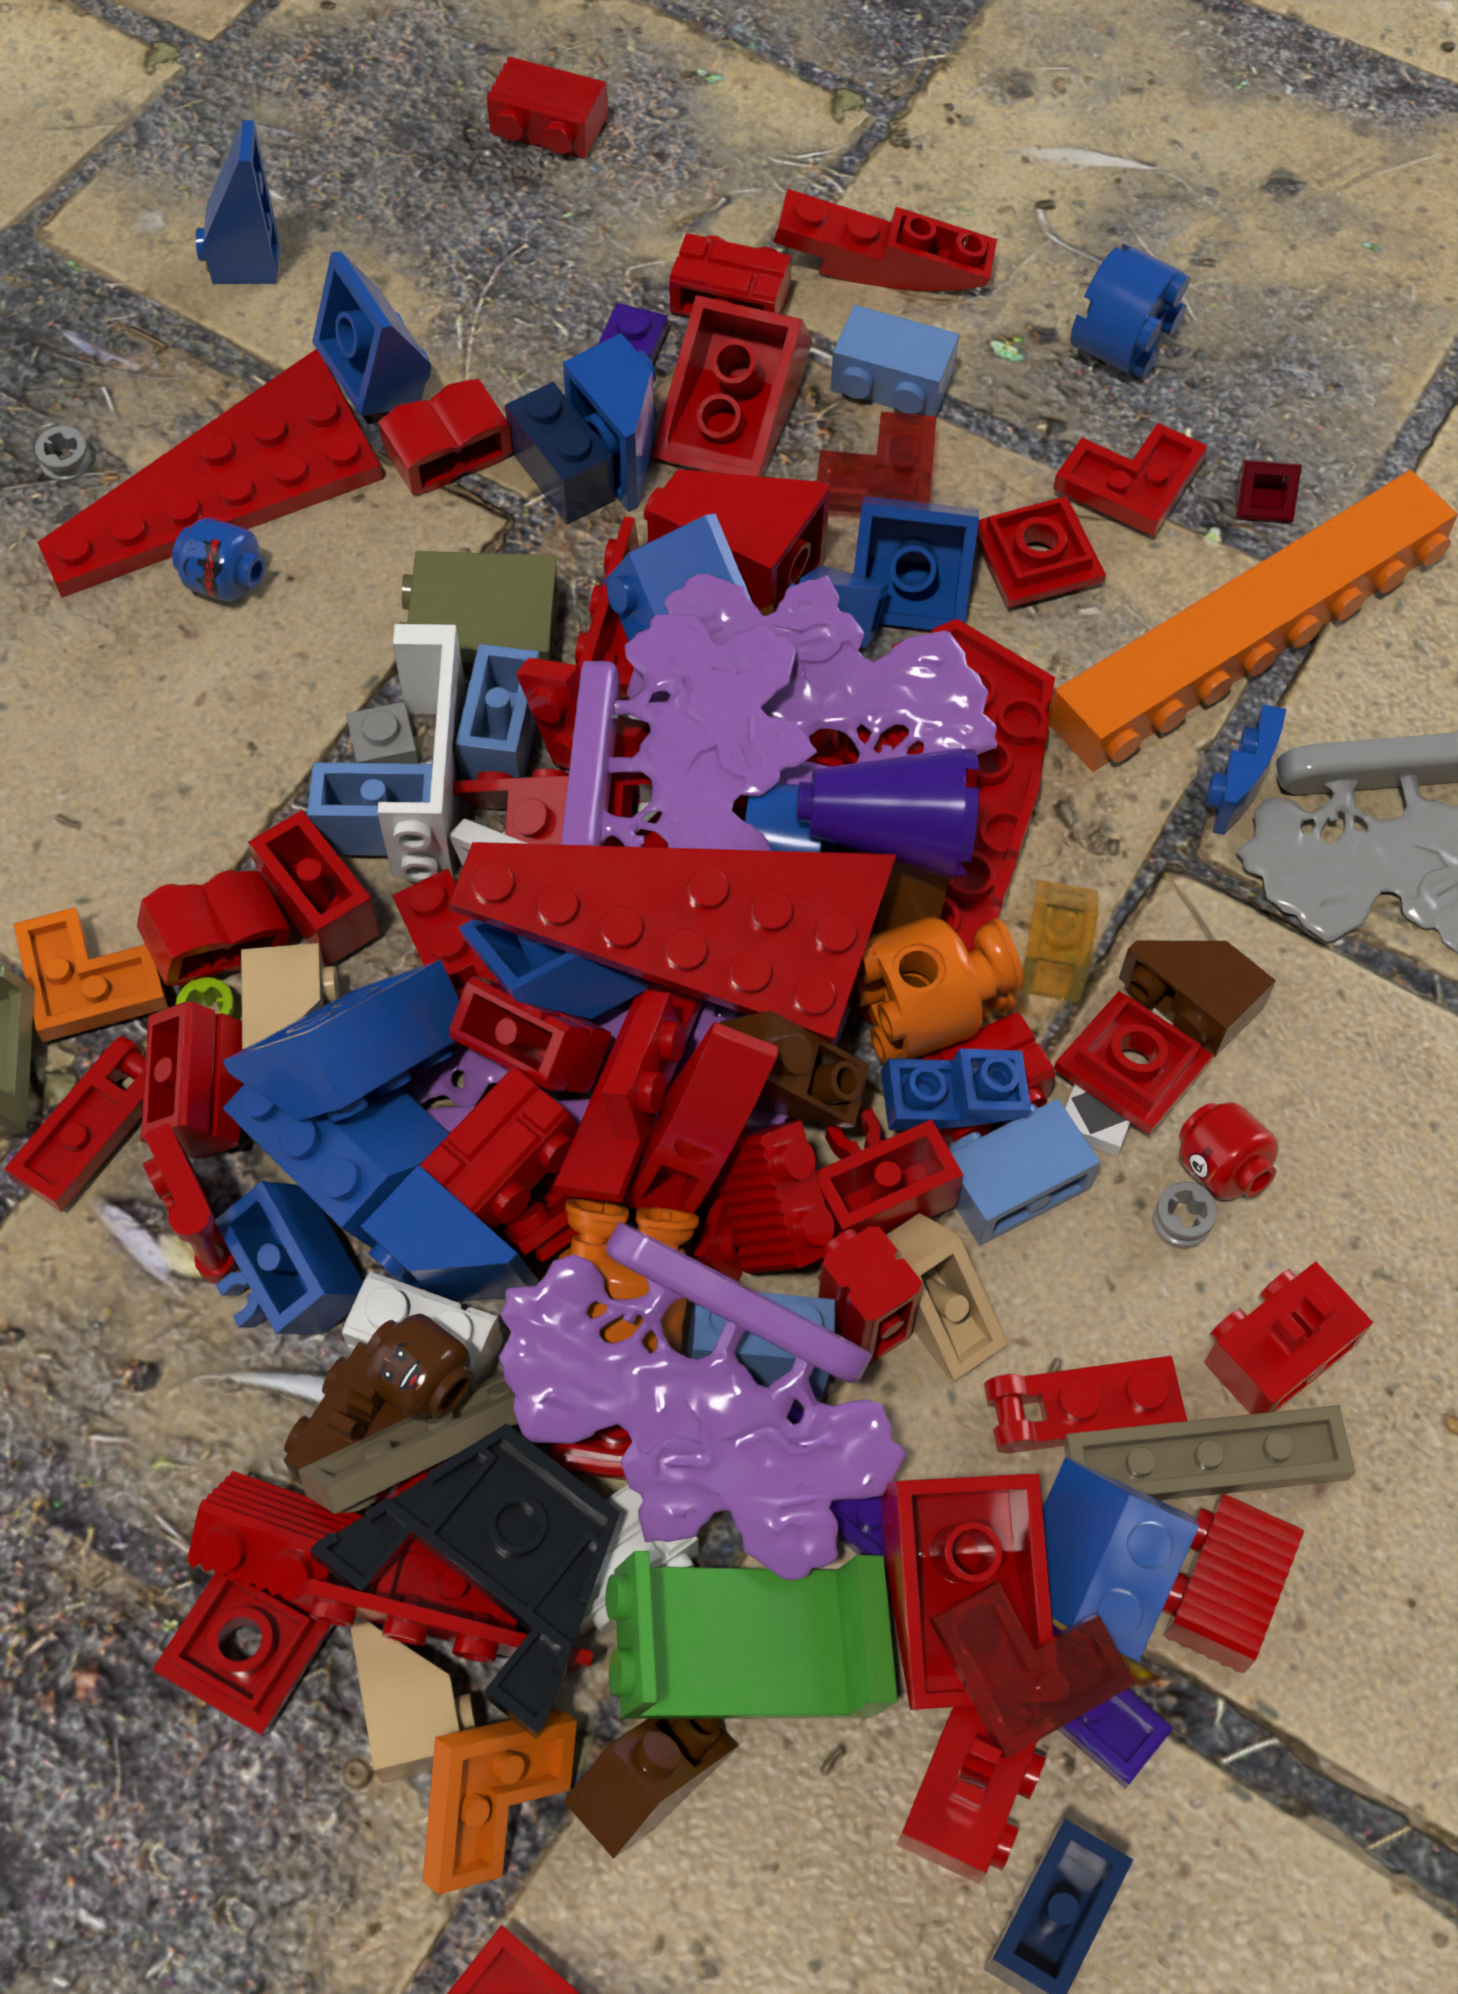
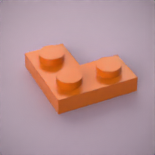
M76 907L13 923L27 984L34 988L33 1018L36 1031L42 1042L169 1008L161 975L145 944L91 959L82 919Z
M561 1709L550 1711L543 1731L536 1739L513 1720L435 1737L422 1882L437 1894H443L503 1877L509 1806L567 1792L571 1789L577 1726L575 1718Z

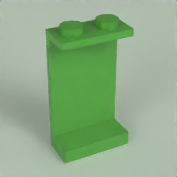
M634 1551L614 1569V1574H611L608 1578L605 1594L606 1612L610 1620H616L617 1649L613 1650L609 1662V1685L612 1694L620 1696L621 1719L872 1718L898 1703L884 1556L856 1555L837 1570H811L807 1577L792 1581L782 1579L769 1569L650 1567L649 1551Z

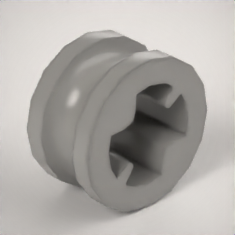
M64 425L56 426L44 431L37 439L35 453L46 476L53 480L69 481L82 476L88 470L91 464V454L87 448L85 438L77 429ZM67 448L71 457L59 460L56 452Z
M1186 1181L1173 1183L1163 1191L1153 1211L1152 1222L1155 1231L1165 1243L1172 1247L1182 1249L1197 1247L1206 1240L1217 1219V1205L1209 1191L1199 1184ZM1178 1203L1186 1204L1189 1214L1200 1215L1196 1217L1192 1227L1183 1226L1180 1216L1170 1215L1173 1214Z

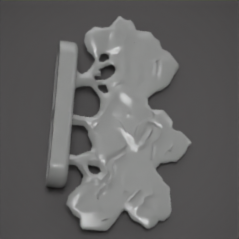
M1458 732L1311 744L1291 749L1280 755L1276 760V767L1280 786L1286 792L1296 795L1331 792L1334 794L1324 806L1312 813L1304 811L1296 802L1280 797L1264 799L1254 811L1255 836L1238 848L1237 854L1243 859L1244 868L1247 871L1263 877L1267 899L1275 903L1283 912L1296 915L1305 928L1323 940L1334 941L1364 922L1371 911V905L1381 892H1393L1401 897L1403 914L1408 919L1424 929H1437L1440 932L1441 940L1458 953V806L1452 807L1436 800L1429 801L1421 796L1419 785L1458 782ZM1403 787L1407 804L1405 811L1399 817L1384 820L1375 819L1366 815L1355 806L1354 792L1355 790ZM1338 812L1345 813V829L1337 841L1332 843L1322 841L1320 837L1327 819L1339 821ZM1355 816L1365 821L1368 825L1367 832L1354 828ZM1314 819L1315 826L1310 834L1303 833L1300 827L1302 821Z

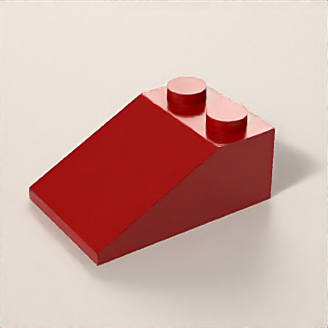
M696 295L651 453L652 460L697 471L763 476L797 396L812 344V338L803 319Z
M1039 1473L902 1480L887 1483L886 1491L883 1496H880L884 1556L910 1710L1059 1700Z

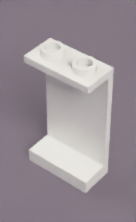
M394 624L393 649L407 714H437L430 803L378 802L377 813L392 878H405L413 882H420L448 868L454 878L456 851L448 834L458 825L459 797L452 793L453 781H461L455 743L467 696L456 625Z

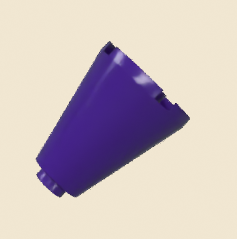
M956 748L813 769L811 782H799L796 821L808 822L809 836L864 853L897 854L894 861L896 863L947 879L965 880L967 874L961 862H971L979 802V788L966 787V769L979 770L976 750Z

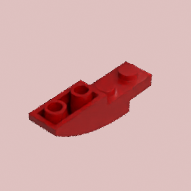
M787 189L773 243L822 258L819 274L837 279L899 290L947 291L987 286L991 277L997 239L899 207H895L890 221Z
M717 1022L712 1024L664 1096L662 1107L657 1115L656 1124L649 1133L622 1203H618L628 1208V1218L636 1219L637 1210L644 1207L668 1208L694 1214L738 1140L777 1058L778 1046Z

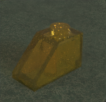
M1036 880L1021 966L1024 977L1022 993L1080 1003L1092 957L1098 918V890Z

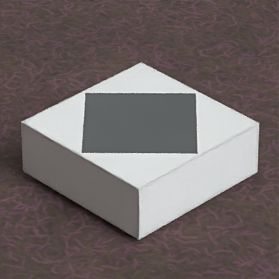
M1074 1084L1065 1108L1090 1147L1118 1157L1130 1121Z

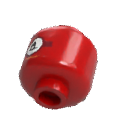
M1234 1102L1218 1105L1215 1103L1206 1104L1197 1109L1186 1120L1180 1130L1179 1158L1183 1167L1214 1197L1222 1200L1239 1198L1244 1194L1247 1197H1254L1264 1191L1273 1181L1276 1175V1168L1273 1165L1279 1150L1276 1137L1245 1107Z

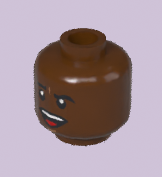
M421 1313L408 1316L399 1323L394 1320H388L376 1330L366 1347V1354L371 1357L366 1371L367 1383L376 1391L378 1396L405 1417L415 1421H422L431 1416L439 1419L447 1416L465 1397L474 1379L473 1372L469 1370L471 1357L468 1346L434 1319Z

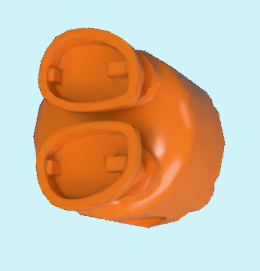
M925 917L869 936L850 995L858 1008L866 1005L868 1007V1012L874 1025L870 1029L871 1041L875 1053L882 1064H885L888 1058L917 1059L967 1041L979 1032L982 1021L986 1020V1013L1000 1010L1003 1013H1007L1013 1010L1015 1006L1014 994L1022 991L1024 977L1017 950L1003 921L999 918L989 920L986 925L980 927L974 936L975 950L969 953L953 928L936 917Z
M595 1199L567 1200L565 1210L568 1212V1223L579 1235L572 1237L571 1247L561 1253L558 1259L575 1254L591 1261L603 1276L604 1288L610 1299H633L648 1294L649 1285L644 1276L614 1261L606 1253V1244L618 1221L625 1223L628 1220V1208L618 1203ZM644 1207L637 1210L635 1221L638 1224L639 1231L685 1254V1251L678 1246L687 1243L692 1238L694 1228L698 1226L699 1217L680 1210ZM685 1298L673 1302L660 1319L668 1344L682 1355L684 1353L682 1325L688 1300ZM594 1301L589 1305L587 1315L591 1319L605 1313L608 1306ZM623 1314L601 1328L599 1335L603 1341L612 1344L631 1337L644 1321L642 1316L637 1315L633 1324H630L623 1320ZM650 1330L641 1342L651 1354L657 1349V1337Z

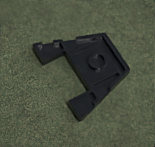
M506 1423L427 1472L426 1478L392 1499L387 1497L366 1510L365 1516L336 1534L331 1532L318 1540L310 1549L311 1558L348 1588L367 1593L408 1542L414 1539L530 1631L484 1690L483 1697L536 1739L545 1726L620 1511Z

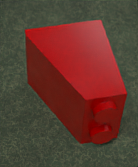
M677 469L664 488L657 487L647 500L643 514L644 519L647 520V543L704 515L715 513L752 603H754L758 610L774 605L776 612L779 603L785 597L786 589L790 587L791 583L799 584L801 577L821 566L826 559L831 486L819 481Z

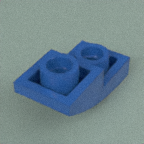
M1262 705L1255 727L1244 726L1238 751L1231 750L1224 772H1212L1205 805L1208 808L1216 809L1212 833L1226 834L1244 815L1255 799L1276 750L1287 709Z
M959 1049L952 1060L888 1058L881 1069L888 1130H908L931 1119L937 1129L983 1125L1026 1117L1032 1111L1022 1051Z

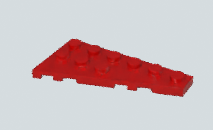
M315 349L37 543L61 598L172 558L173 547L180 532L185 527L192 526L200 519L214 518L250 529L383 480L381 468L318 350Z
M472 842L450 899L449 911L746 1015L773 1011L832 1044L835 1040L897 854Z

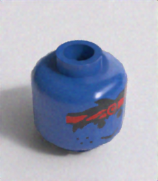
M203 518L196 521L192 526L185 527L180 532L173 547V566L178 571L183 585L194 592L218 600L233 602L241 599L249 589H254L259 585L264 575L265 559L260 555L259 544L255 535L243 527L214 518Z

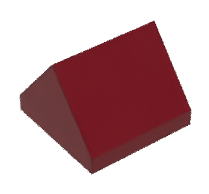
M1244 459L1235 481V516L1237 518L1293 522L1302 464Z

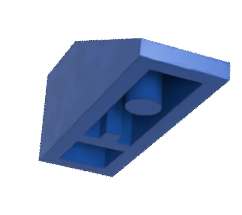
M243 120L207 203L205 227L196 229L197 257L199 261H207L212 284H277L280 251L277 226L254 120Z

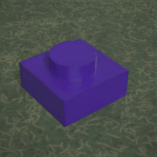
M616 303L599 340V344L621 333L636 351L642 350L645 352L654 365L668 333V315Z

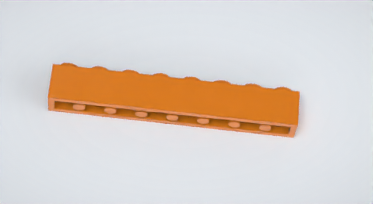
M1410 469L1056 688L1049 714V726L1092 772L1111 760L1115 763L1125 760L1135 752L1141 741L1157 731L1162 734L1171 731L1184 719L1188 711L1203 702L1207 705L1215 703L1240 678L1248 673L1251 676L1259 675L1273 663L1278 654L1291 646L1295 648L1303 647L1317 635L1321 627L1335 618L1339 621L1347 619L1359 609L1365 599L1379 590L1382 593L1391 591L1405 578L1409 571L1420 564L1430 566L1445 554L1451 544V540L1448 537L1458 513Z

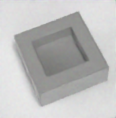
M405 702L346 713L356 763L418 764Z

